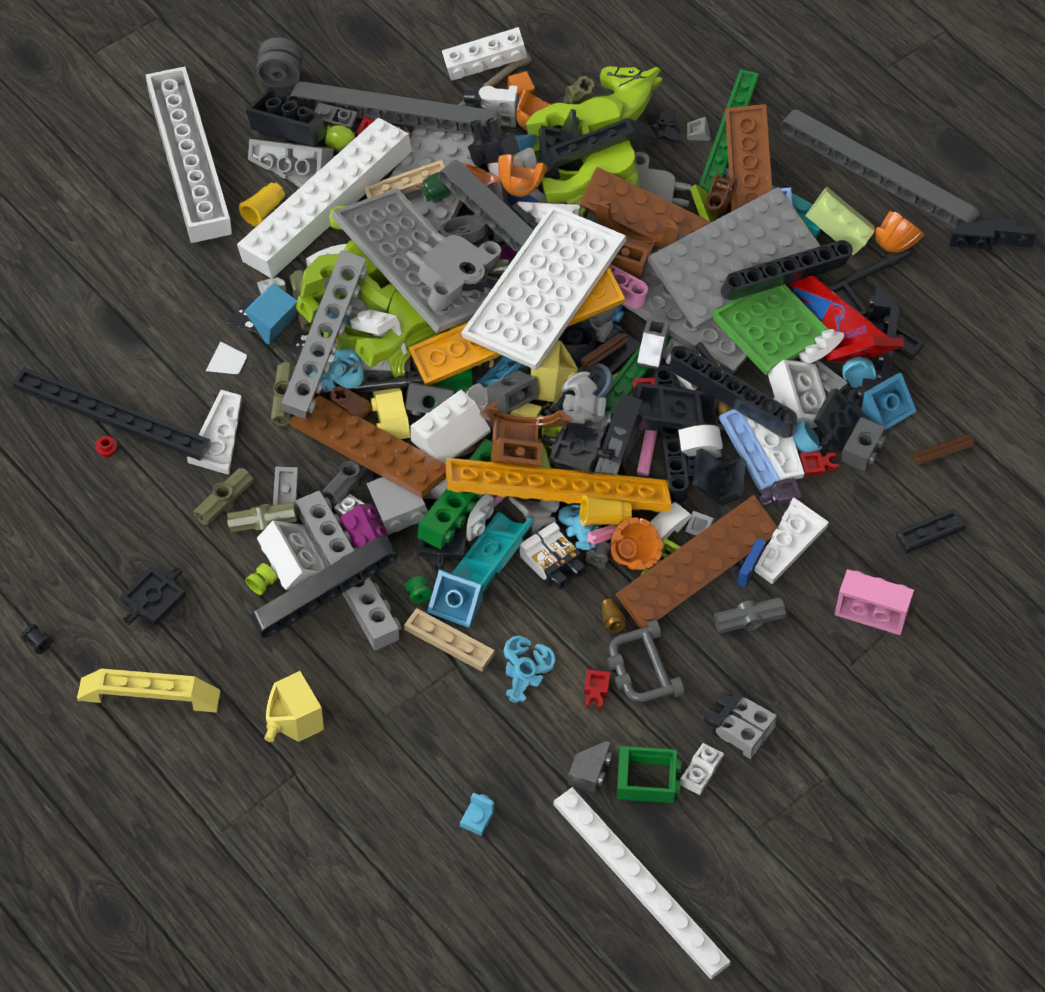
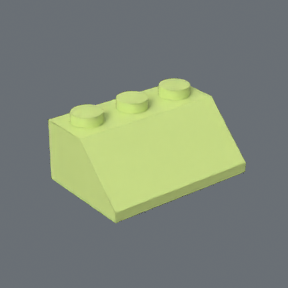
M828 187L823 190L805 215L835 241L845 240L849 242L853 247L852 255L865 246L875 231L873 224Z

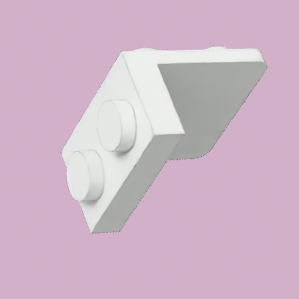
M369 309L358 313L357 317L350 320L353 329L373 333L374 337L380 336L382 338L389 329H392L398 336L402 334L400 322L395 315ZM404 343L401 346L403 355L407 353Z

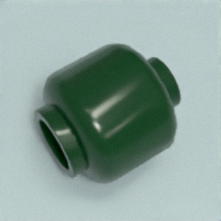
M439 172L425 178L422 181L423 186L420 187L427 201L431 200L433 203H437L451 194V190L440 180Z

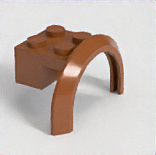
M612 201L597 202L596 217L600 225L626 236V242L610 264L641 280L648 263L647 258L651 255L653 249H662L674 243L679 228L672 220L668 219L665 231L662 234L652 236L651 238L644 237L623 228L612 220Z
M494 401L481 409L480 416L494 423L491 462L541 466L543 443H538L539 428L559 427L571 421V418L564 411L560 410L552 415L542 417H523L499 412L498 408H494L499 404L498 401Z

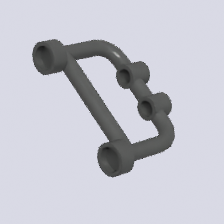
M656 619L646 622L648 627L621 634L610 642L609 653L611 657L607 658L610 671L616 670L618 676L614 677L618 690L624 689L629 699L635 702H646L669 694H673L674 697L685 694L680 677L670 679L669 681L653 639L661 637L660 627ZM643 638L662 686L644 693L634 691L630 676L626 672L623 658L618 651V647L621 644Z

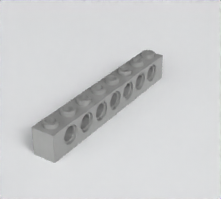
M341 250L281 403V411L306 419L308 412L313 413L316 401L313 400L316 393L320 394L324 383L321 381L323 374H328L331 362L328 361L330 355H335L339 343L336 342L338 335H343L346 327L343 321L345 316L350 317L353 305L350 304L352 298H357L361 287L358 285L360 279L364 280L368 267H365L366 258ZM349 275V276H351L353 279L350 280V281H347V280L343 279V276ZM343 294L346 298L342 300L337 299L335 295ZM336 313L339 317L333 319L328 314ZM328 332L331 334V336L325 338L322 337L320 333ZM321 351L324 355L316 357L313 352ZM313 370L316 372V375L308 376L305 372ZM301 389H305L309 392V394L302 396L298 393V391Z
M320 490L295 501L297 515L328 567L357 550V548H352L348 532H343L340 527L342 524L337 514L333 515L329 499L327 497L324 498ZM370 577L357 584L362 585L361 587L354 586L342 593L374 651L399 640L400 623L396 617L393 618L391 616V608L387 600H382L378 584L376 582L372 583Z

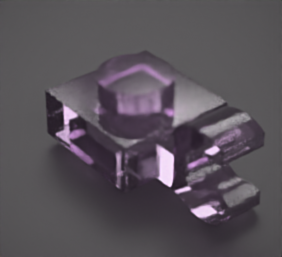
M795 478L774 481L772 488L761 489L762 496H759L762 505L770 504L776 499L780 505L790 503L793 497L799 501L802 495Z

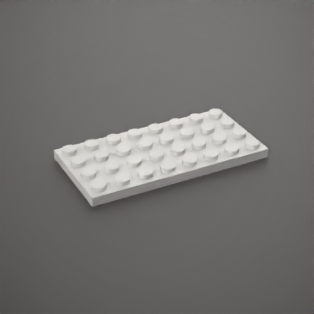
M552 205L461 332L462 337L537 370L626 242V236Z

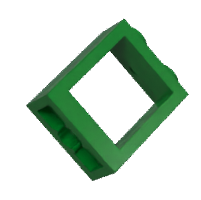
M620 746L617 799L674 803L675 794L679 795L680 780H676V773L681 771V759H677V750ZM628 763L668 765V789L627 786Z

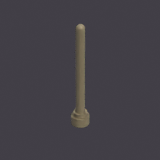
M526 51L528 58L511 62L483 84V87H494L518 67H526L532 61L529 53ZM463 100V101H462L460 104H458V105L465 106L466 103H464V100Z

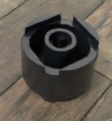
M578 322L566 327L558 339L571 355L577 368L582 367L581 359L596 349V331L593 327L592 329L586 327L584 322Z

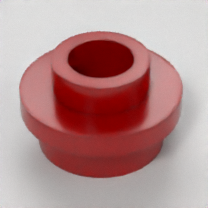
M103 436L95 443L97 453L103 457L114 455L118 447L117 441L111 436Z

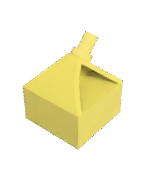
M557 340L537 370L530 368V375L537 379L538 397L534 400L554 402L563 392L562 387L571 376L577 374L578 369L560 340Z
M300 671L275 682L266 710V728L268 730L265 740L268 742H273L276 734L279 732L300 742L324 730L322 708Z

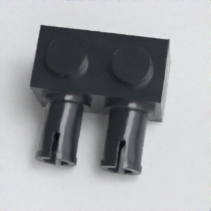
M497 117L485 120L490 136H485L481 120H474L468 123L474 139L473 143L468 146V150L474 165L497 163L499 156H514L520 151L513 132L502 134Z

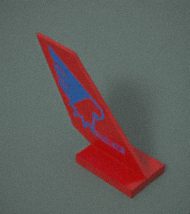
M809 276L786 285L828 329H834V331L844 334L841 342L826 355L827 361L847 362L849 359L859 356L869 359L904 347L903 338L887 336L815 276Z

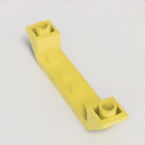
M100 669L81 678L77 696L78 701L101 703L102 694L191 701L194 711L217 713L220 690L195 676Z

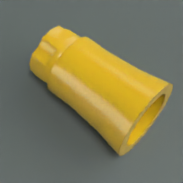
M272 182L263 187L251 198L240 203L239 211L241 216L247 223L257 227L285 197L283 188L279 184Z
M583 495L579 512L580 523L582 526L619 525L626 519L632 518L631 503Z

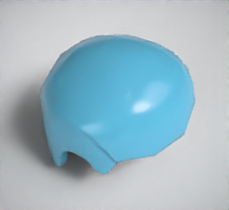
M859 356L849 359L843 365L842 375L852 388L857 389L858 386H862L863 378L876 379V370L871 360Z
M804 421L796 426V432L793 436L797 450L802 453L821 450L822 446H820L817 434L808 426L809 423Z

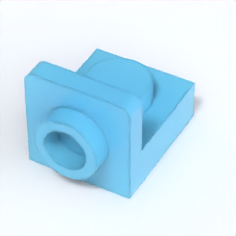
M473 793L471 803L460 821V827L482 836L494 814V802L486 795Z

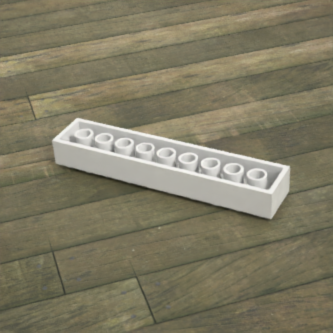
M186 67L146 74L149 96L190 242L194 243L231 235L230 217Z
M377 118L237 244L242 261L266 276L274 278L331 226L329 216L334 207L349 206L356 203L366 194L364 187L379 182L412 152L408 133Z

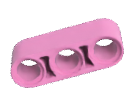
M610 264L609 268L625 297L624 304L634 309L643 307L648 292L646 283Z

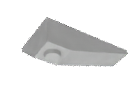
M249 139L248 160L278 174L283 179L295 183L298 187L303 186L333 159V148Z

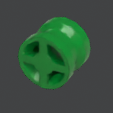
M425 576L413 577L405 584L406 590L410 593V600L414 604L426 602L432 596L431 589L427 587L428 581Z

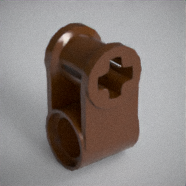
M715 174L706 197V205L713 216L719 217L726 213L731 198L736 191L737 179L733 178L730 180L721 177L720 174ZM715 202H721L718 207H712Z
M337 386L331 391L332 403L345 409V412L353 416L365 419L372 411V405L368 400L358 396L348 388Z

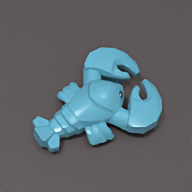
M344 348L335 353L328 374H323L321 381L324 382V390L334 389L336 384L351 389L356 388L362 383L364 371L362 366L359 365L361 364V358L355 350ZM352 360H355L358 364V371L356 373L355 367L350 368L346 372V366H354V361ZM313 371V373H310L309 376L316 375V372Z
M568 505L561 508L558 513V520L562 524L569 526L566 529L568 537L576 535L579 539V542H576V547L582 550L595 548L596 545H592L591 542L588 543L587 541L588 533L602 528L601 525L582 526L579 516L580 505Z
M522 636L510 638L503 650L505 658L510 660V662H507L506 675L513 678V689L507 690L506 696H509V700L514 703L524 702L526 697L523 691H525L528 685L536 687L542 681L543 676H535V674H546L553 669L555 664V655L552 650L541 644H536L534 648L539 650L542 655L536 650L533 651L537 665L529 657L518 658V655L527 652L529 649L520 645H531V641Z

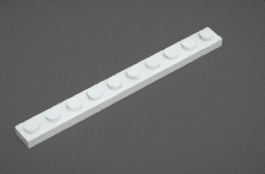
M573 788L554 800V806L710 979L730 965V960Z

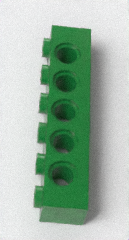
M485 439L469 460L491 462L492 441ZM446 488L419 523L417 538L441 549L446 542H451L455 530L463 526L468 513H471L478 500L485 494L454 492Z

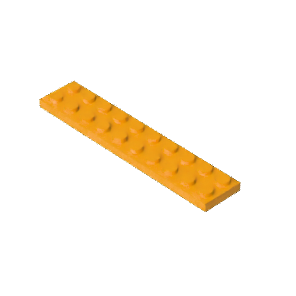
M609 266L568 326L625 303V297ZM468 322L408 347L425 386L442 381L496 358L501 354L463 338L461 332Z
M446 458L447 490L454 492H472L479 495L492 494L500 497L512 496L522 499H542L544 501H563L569 504L581 503L583 495H589L596 498L631 503L633 510L643 509L654 512H670L671 509L667 480L592 472L587 474L572 470Z

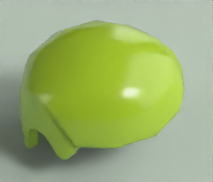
M327 126V135L324 137V141L329 148H333L334 151H342L355 139V133L345 126Z

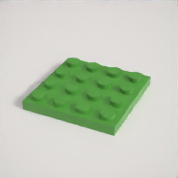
M786 285L733 300L712 312V319L765 375L782 360L791 361L797 358L799 353L805 351V347L816 344V337L821 336L823 331L829 330Z

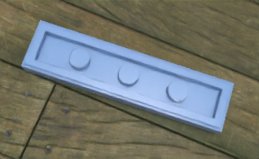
M735 409L720 415L719 420L740 457L746 461V468L760 493L779 485L781 480L745 416Z

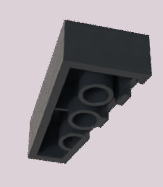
M271 87L246 109L251 129L314 147L327 135L320 114L306 106H299L295 100L290 101L286 99V95L282 93H275V90Z

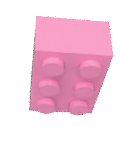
M847 569L839 591L835 615L901 636L914 590L905 585H897L887 582L882 578H874L860 571Z

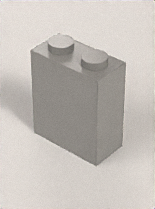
M385 477L367 483L371 497L388 535L420 523L428 513L421 497Z

